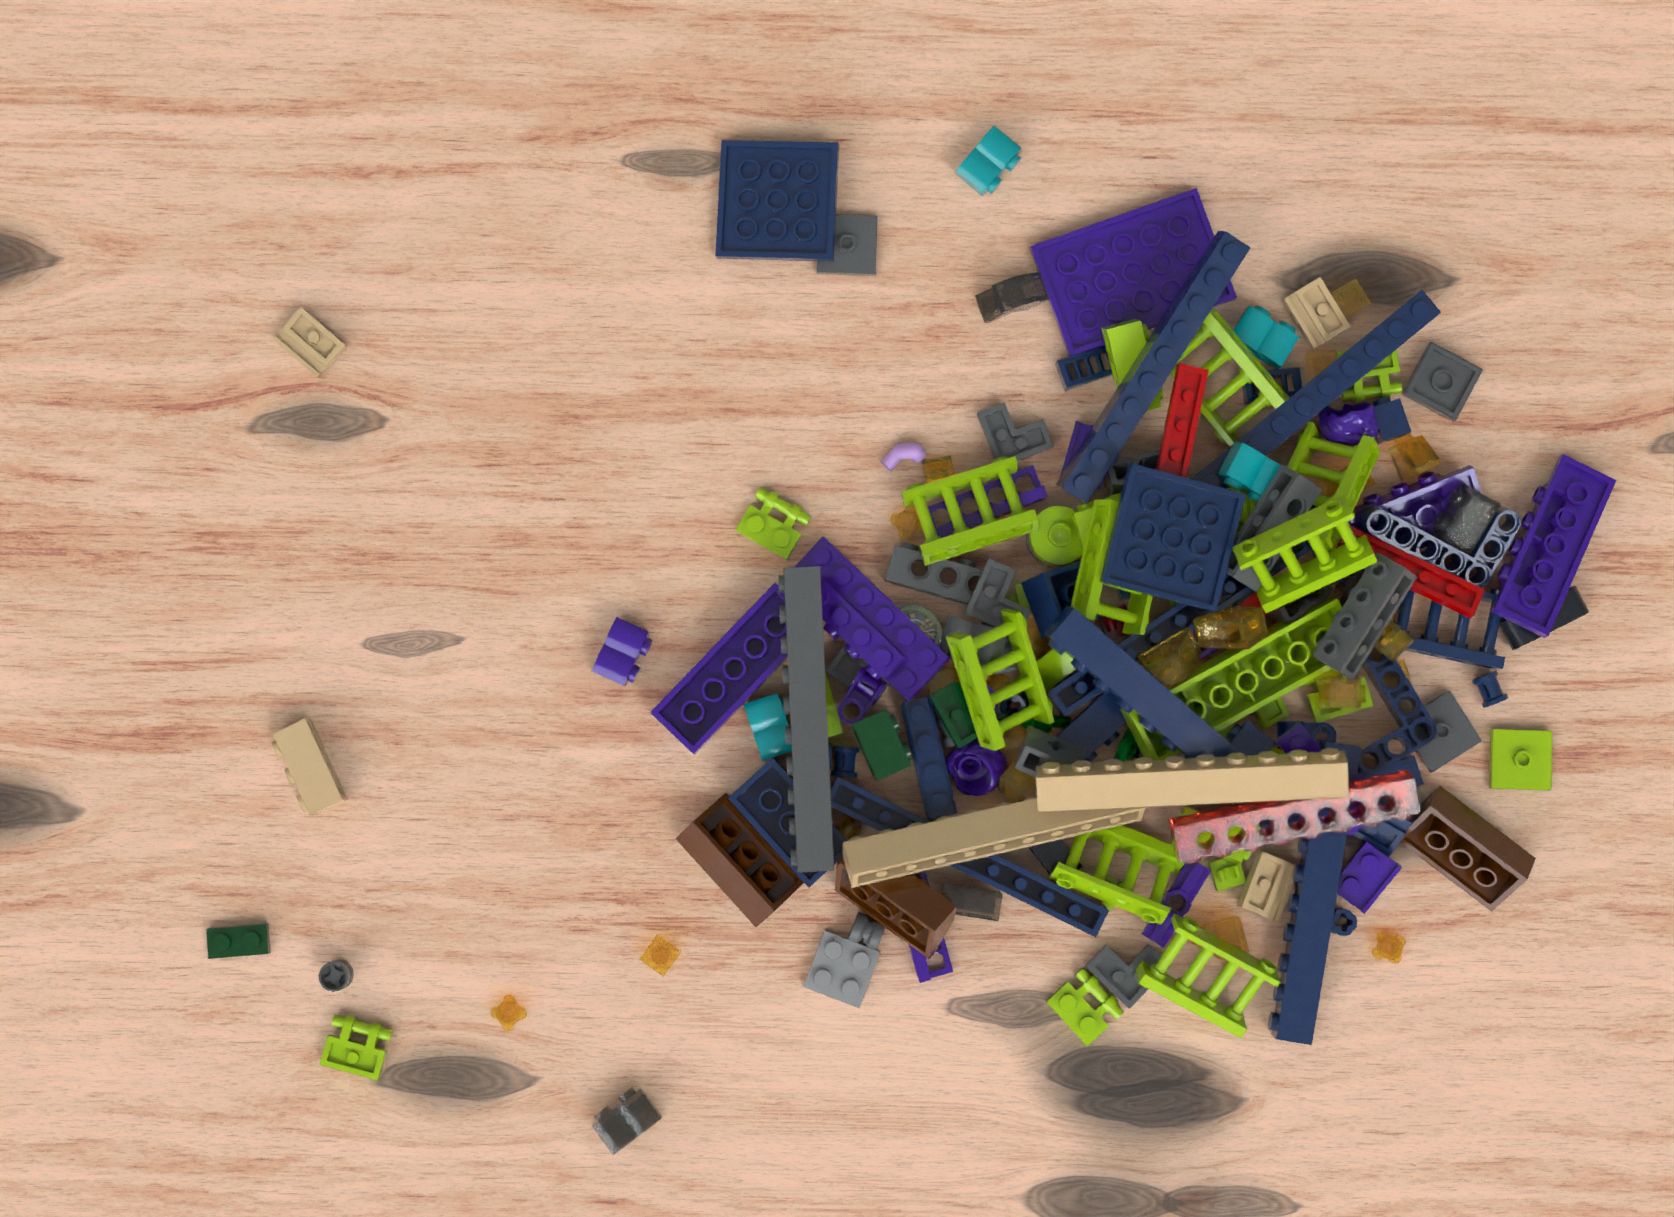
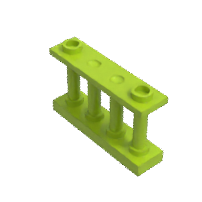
M1213 307L1202 323V328L1197 331L1177 364L1208 337L1213 338L1215 336L1222 344L1220 347L1221 351L1200 368L1208 369L1209 376L1228 359L1230 361L1234 359L1241 367L1240 373L1207 400L1204 396L1201 407L1202 414L1215 428L1213 433L1217 439L1223 444L1227 442L1229 446H1232L1234 442L1240 439L1235 433L1238 428L1266 405L1269 407L1273 405L1277 409L1289 399V396ZM1177 364L1170 373L1173 379L1175 377ZM1247 382L1250 384L1253 382L1260 390L1259 396L1226 423L1216 411V408Z
M1308 422L1305 430L1298 436L1297 447L1287 467L1302 476L1307 475L1339 484L1335 495L1331 497L1318 495L1313 504L1314 506L1319 507L1345 494L1353 511L1381 452L1374 437L1363 435L1359 444L1352 447L1321 439L1315 423ZM1315 450L1351 459L1347 470L1343 472L1312 465L1309 462ZM1336 526L1319 534L1328 552L1336 548L1341 538Z
M1006 456L999 457L993 460L991 464L925 485L922 483L913 484L906 491H902L904 507L915 506L926 538L924 544L920 545L924 566L1038 530V517L1035 509L1029 511L1023 509L1011 474L1018 472L1016 456L1010 458ZM1000 478L1012 512L1010 517L1001 520L994 518L982 484ZM969 487L972 488L983 520L981 526L972 529L966 527L954 494L956 491ZM940 496L944 498L955 530L953 535L944 538L937 536L926 501Z
M1345 494L1232 547L1241 570L1252 566L1262 585L1258 589L1257 595L1265 613L1378 562L1366 535L1356 539L1347 522L1355 518ZM1336 526L1345 545L1328 552L1319 534ZM1308 540L1317 558L1300 565L1291 547ZM1280 553L1289 571L1272 578L1263 560Z
M1112 499L1094 500L1071 607L1078 610L1088 620H1095L1096 614L1125 622L1122 633L1144 635L1149 623V611L1153 596L1100 582L1119 502ZM1103 584L1131 593L1128 610L1100 602Z
M1007 608L1000 610L1004 624L974 638L971 635L954 632L946 636L980 747L993 751L1005 747L1003 740L1005 731L1031 718L1047 724L1055 722L1052 715L1053 706L1046 695L1026 630L1028 627L1027 621L1021 614V611ZM1008 635L1013 651L981 666L977 656L978 649ZM1017 663L1021 679L989 693L985 682L987 677ZM1025 690L1030 706L998 721L994 711L995 704Z
M1120 825L1075 836L1066 864L1058 862L1049 879L1057 882L1063 888L1075 889L1141 916L1146 922L1161 925L1171 910L1170 907L1161 904L1170 873L1177 874L1187 860L1189 852L1127 826ZM1087 838L1098 841L1103 845L1093 876L1077 870ZM1116 849L1131 856L1122 887L1105 881ZM1143 861L1154 864L1159 868L1149 899L1133 893Z
M1174 913L1171 919L1174 931L1177 933L1156 964L1150 965L1141 961L1136 968L1138 983L1241 1038L1247 1030L1242 1012L1264 981L1276 987L1280 984L1276 966L1271 961L1265 958L1260 960L1202 929L1192 918L1187 916L1182 918ZM1189 939L1203 948L1182 978L1178 977L1176 979L1168 975L1166 970ZM1213 953L1228 960L1208 991L1200 992L1192 987V983ZM1239 967L1254 974L1233 1005L1226 1006L1218 1002V996Z

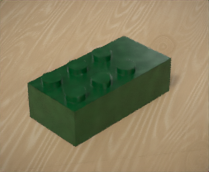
M886 709L852 724L851 728L875 781L911 767L909 760L913 759L907 743H901L897 732L901 731L894 714L889 715Z

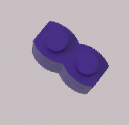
M616 617L595 661L592 672L623 686H626L628 681L633 683L640 670L636 663L640 655L646 656L653 640L648 638L651 632Z

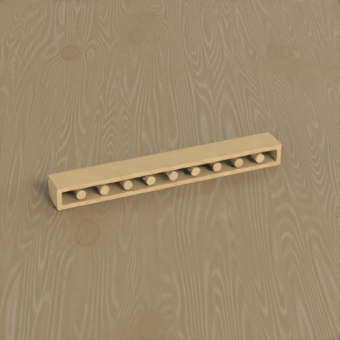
M1334 748L1311 753L1305 750H1294L1289 754H1276L1275 752L1265 751L1258 755L1250 756L1242 753H1232L1227 757H1214L1213 755L1203 754L1196 758L1183 759L1180 756H1170L1165 760H1152L1151 758L1142 757L1127 762H1122L1118 759H1108L1103 763H1090L1089 761L1080 760L1073 764L1060 765L1057 762H1047L1042 764V766H1036L1038 812L1348 797V762L1345 752Z
M1030 796L1021 802L1012 804L1003 802L994 808L986 810L973 809L960 816H943L934 822L925 824L916 822L899 830L886 829L873 836L852 837L848 841L843 842V859L853 888L1142 821L1146 807L1038 812L1037 796Z

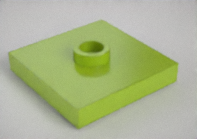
M1490 729L1489 788L1551 791L1552 731Z

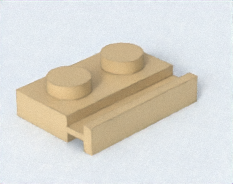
M1321 277L1282 300L1312 350L1351 327Z
M302 307L284 325L282 331L273 338L319 379L324 371L348 347Z
M1258 850L1237 906L1279 922L1294 883L1293 870L1295 865Z

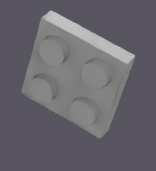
M824 930L803 987L860 1008L881 952Z

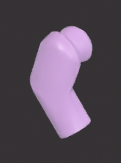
M917 442L898 443L881 460V463L888 470L892 471L902 459H911L915 463L923 461L926 452L922 449V445Z

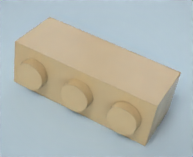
M305 718L273 733L275 741L272 742L273 748L279 758L283 757L288 767L284 769L286 777L291 785L296 784L300 793L297 796V800L303 812L308 811L309 815H317L348 800L311 719Z

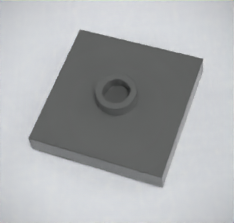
M836 215L834 262L817 261V274L875 276L877 216Z
M1430 342L1402 395L1455 422L1483 369Z
M1451 691L1443 693L1424 705L1436 725L1437 734L1434 740L1418 749L1417 753L1429 772L1432 773L1482 740ZM1415 725V736L1421 740L1427 739V729L1422 725Z

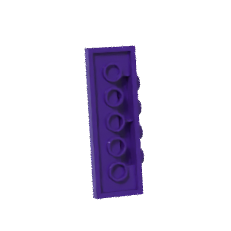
M1564 454L1558 458L1548 483L1543 487L1539 485L1532 496L1531 501L1536 504L1533 511H1527L1521 521L1520 527L1524 528L1521 538L1516 537L1509 548V553L1513 554L1510 563L1505 562L1497 575V578L1502 581L1498 587L1500 591L1491 612L1543 638L1549 636L1616 483L1615 479Z
M1468 465L1443 476L1439 473L1435 474L1433 471L1422 473L1417 477V482L1410 485L1405 482L1395 484L1390 487L1391 492L1383 496L1377 493L1370 494L1363 498V504L1355 506L1353 510L1355 518L1350 519L1348 524L1380 539L1363 530L1357 523L1358 511L1363 506L1372 504L1442 541L1478 526L1487 509L1475 469ZM1378 514L1371 518L1370 526L1376 525L1379 520ZM1403 527L1396 531L1395 540L1403 535ZM1427 540L1420 545V549L1428 546ZM1312 549V553H1313L1314 558H1317L1316 554L1314 553V551H1313V549ZM1363 568V569H1361V570H1359V571H1357V572H1355V573H1353V574H1350V575H1348V576H1346V577H1344V578H1342V579H1340V580H1337V581H1335V582H1333V583H1331V584H1329V585H1327V586H1325V587L1331 586V585H1333V584H1335V583H1338V582H1340V581H1343V580H1345V579H1348V578H1350V577H1353V576H1355V575H1358V574H1360V573H1363L1364 570H1365V568Z
M822 536L795 567L820 566L822 619L827 623L823 629L835 640L840 636L847 643L844 649L857 660L861 656L868 663L865 667L868 673L876 680H879L881 677L887 680L907 701L911 702L951 657L831 542Z

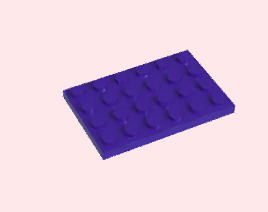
M1197 188L1030 246V251L1069 357L1105 346L1101 329L1103 327L1132 319L1141 320L1142 325L1146 324L1148 330L1157 327L1214 238V233ZM1231 280L1213 307L1236 300L1237 296Z

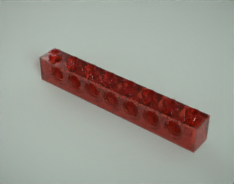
M1408 770L1350 781L1348 782V797L1247 802L1169 818L1168 822L1175 856L1179 862L1184 861V863L1192 864L1201 861L1202 857L1212 855L1214 857H1226L1236 850L1255 851L1259 850L1262 845L1271 843L1285 845L1295 838L1314 839L1320 837L1324 832L1334 831L1336 833L1350 831L1353 826H1377L1383 820L1392 818L1394 820H1406L1411 818L1412 814L1420 813L1415 778ZM1390 795V800L1387 804L1378 805V801L1382 796ZM1360 801V806L1356 811H1348V807L1352 802ZM1322 808H1331L1330 813L1326 817L1318 818V813ZM1292 814H1301L1298 822L1294 824L1287 823L1288 818ZM1271 820L1267 829H1257L1261 821ZM1241 826V830L1237 835H1227L1231 827ZM1201 833H1211L1210 838L1206 842L1197 841Z

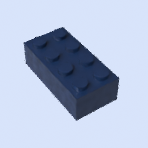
M772 758L728 799L809 888L827 871L797 872V866H791L790 848H796V835L790 836L789 817H795V806L788 805V787H794L793 779ZM832 823L835 865L843 857V842L848 840Z

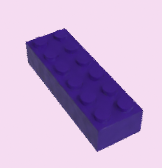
M776 583L760 597L650 712L694 755L788 658V653L782 654L781 636L787 635L786 623L780 624L779 606L785 605V593H779V586Z

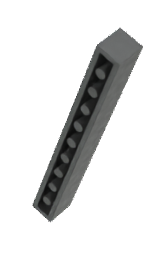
M820 566L784 568V575H778L779 593H785V605L779 606L780 624L786 623L787 635L781 636L782 654L788 653V666H782L783 684H789V696H784V714H790L791 726H785L786 744H792V756L786 757L787 775H793L794 787H788V805L795 806V817H789L790 836L796 835V848H790L791 866H797V872L834 871Z

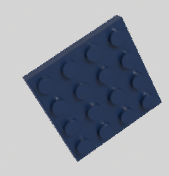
M721 140L715 257L717 259L834 262L839 143Z
M1130 463L1110 536L1100 582L1217 612L1246 494Z

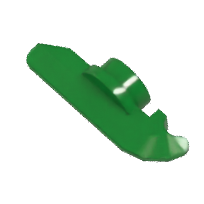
M1053 715L1055 722L1052 724L1039 722L1031 718L1019 725L1025 729H1028V726H1033L1043 732L1050 733L1052 727L1063 728L1071 722V717Z
M1129 727L1120 740L1113 759L1125 762L1127 758H1133L1137 754L1139 747Z

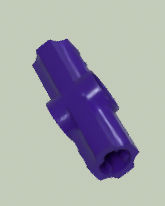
M1188 857L1173 883L1164 893L1161 901L1162 905L1170 907L1169 899L1173 895L1179 894L1183 898V906L1177 911L1171 909L1161 925L1148 922L1141 934L1164 948L1174 932L1172 916L1175 913L1183 918L1189 912L1191 903L1211 871Z

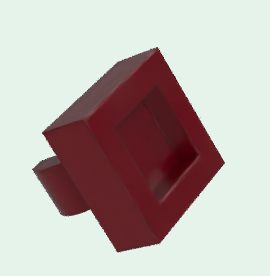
M1126 604L1118 606V608L1128 610ZM1106 616L1098 618L1103 633L1111 640L1128 635L1122 633L1125 622Z

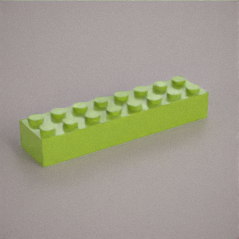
M1325 596L1164 684V686L1218 732L1332 669L1312 655L1316 650L1318 641L1325 636L1332 625L1334 616L1342 609L1338 598ZM1122 708L1120 709L1144 757L1151 758L1152 760H1165L1167 757L1180 753L1178 749L1172 752L1160 742L1163 736L1156 730L1150 733L1138 723L1141 717L1133 710L1128 714Z

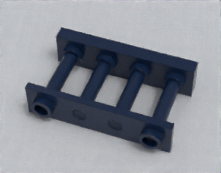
M1491 589L1490 593L1484 592L1481 601L1491 603L1483 647H1479V651L1467 649L1468 644L1465 642L1470 618L1460 613L1458 615L1454 640L1450 641L1449 645L1438 643L1439 638L1436 635L1442 605L1432 600L1424 635L1421 634L1420 639L1409 637L1410 632L1407 631L1415 594L1411 590L1408 591L1400 604L1395 628H1392L1391 632L1383 633L1382 637L1388 647L1493 670L1503 669L1505 657L1496 655L1497 650H1494L1501 616L1491 612L1500 590Z

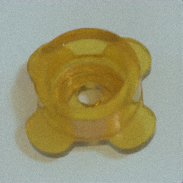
M915 506L906 507L899 514L894 513L891 515L890 522L896 526L901 539L907 540L916 531H923ZM905 520H910V525H906Z
M1386 931L1378 932L1376 935L1377 945L1372 950L1373 957L1377 960L1387 959L1392 964L1399 963L1402 959L1403 946L1406 944L1405 938L1401 935H1389ZM1390 944L1391 950H1387L1386 946Z
M506 995L499 1006L491 1009L492 1018L497 1019L505 1031L513 1030L515 1024L527 1016V1010L515 1002L516 999L513 995ZM507 1010L512 1012L510 1016L506 1014Z

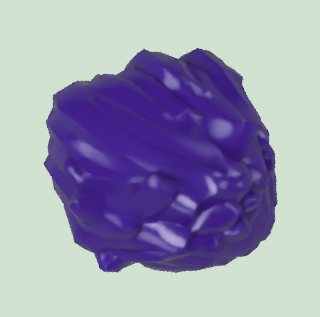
M1363 402L1354 406L1344 404L1342 410H1336L1327 406L1319 414L1321 434L1328 441L1354 447L1359 444L1363 435L1374 437L1375 441L1378 437L1377 429L1379 424L1376 421L1375 407L1370 403Z
M978 740L971 741L961 748H955L945 759L947 771L956 780L957 789L965 795L982 796L992 792L1008 776L1007 757L1000 749L993 751L980 747Z

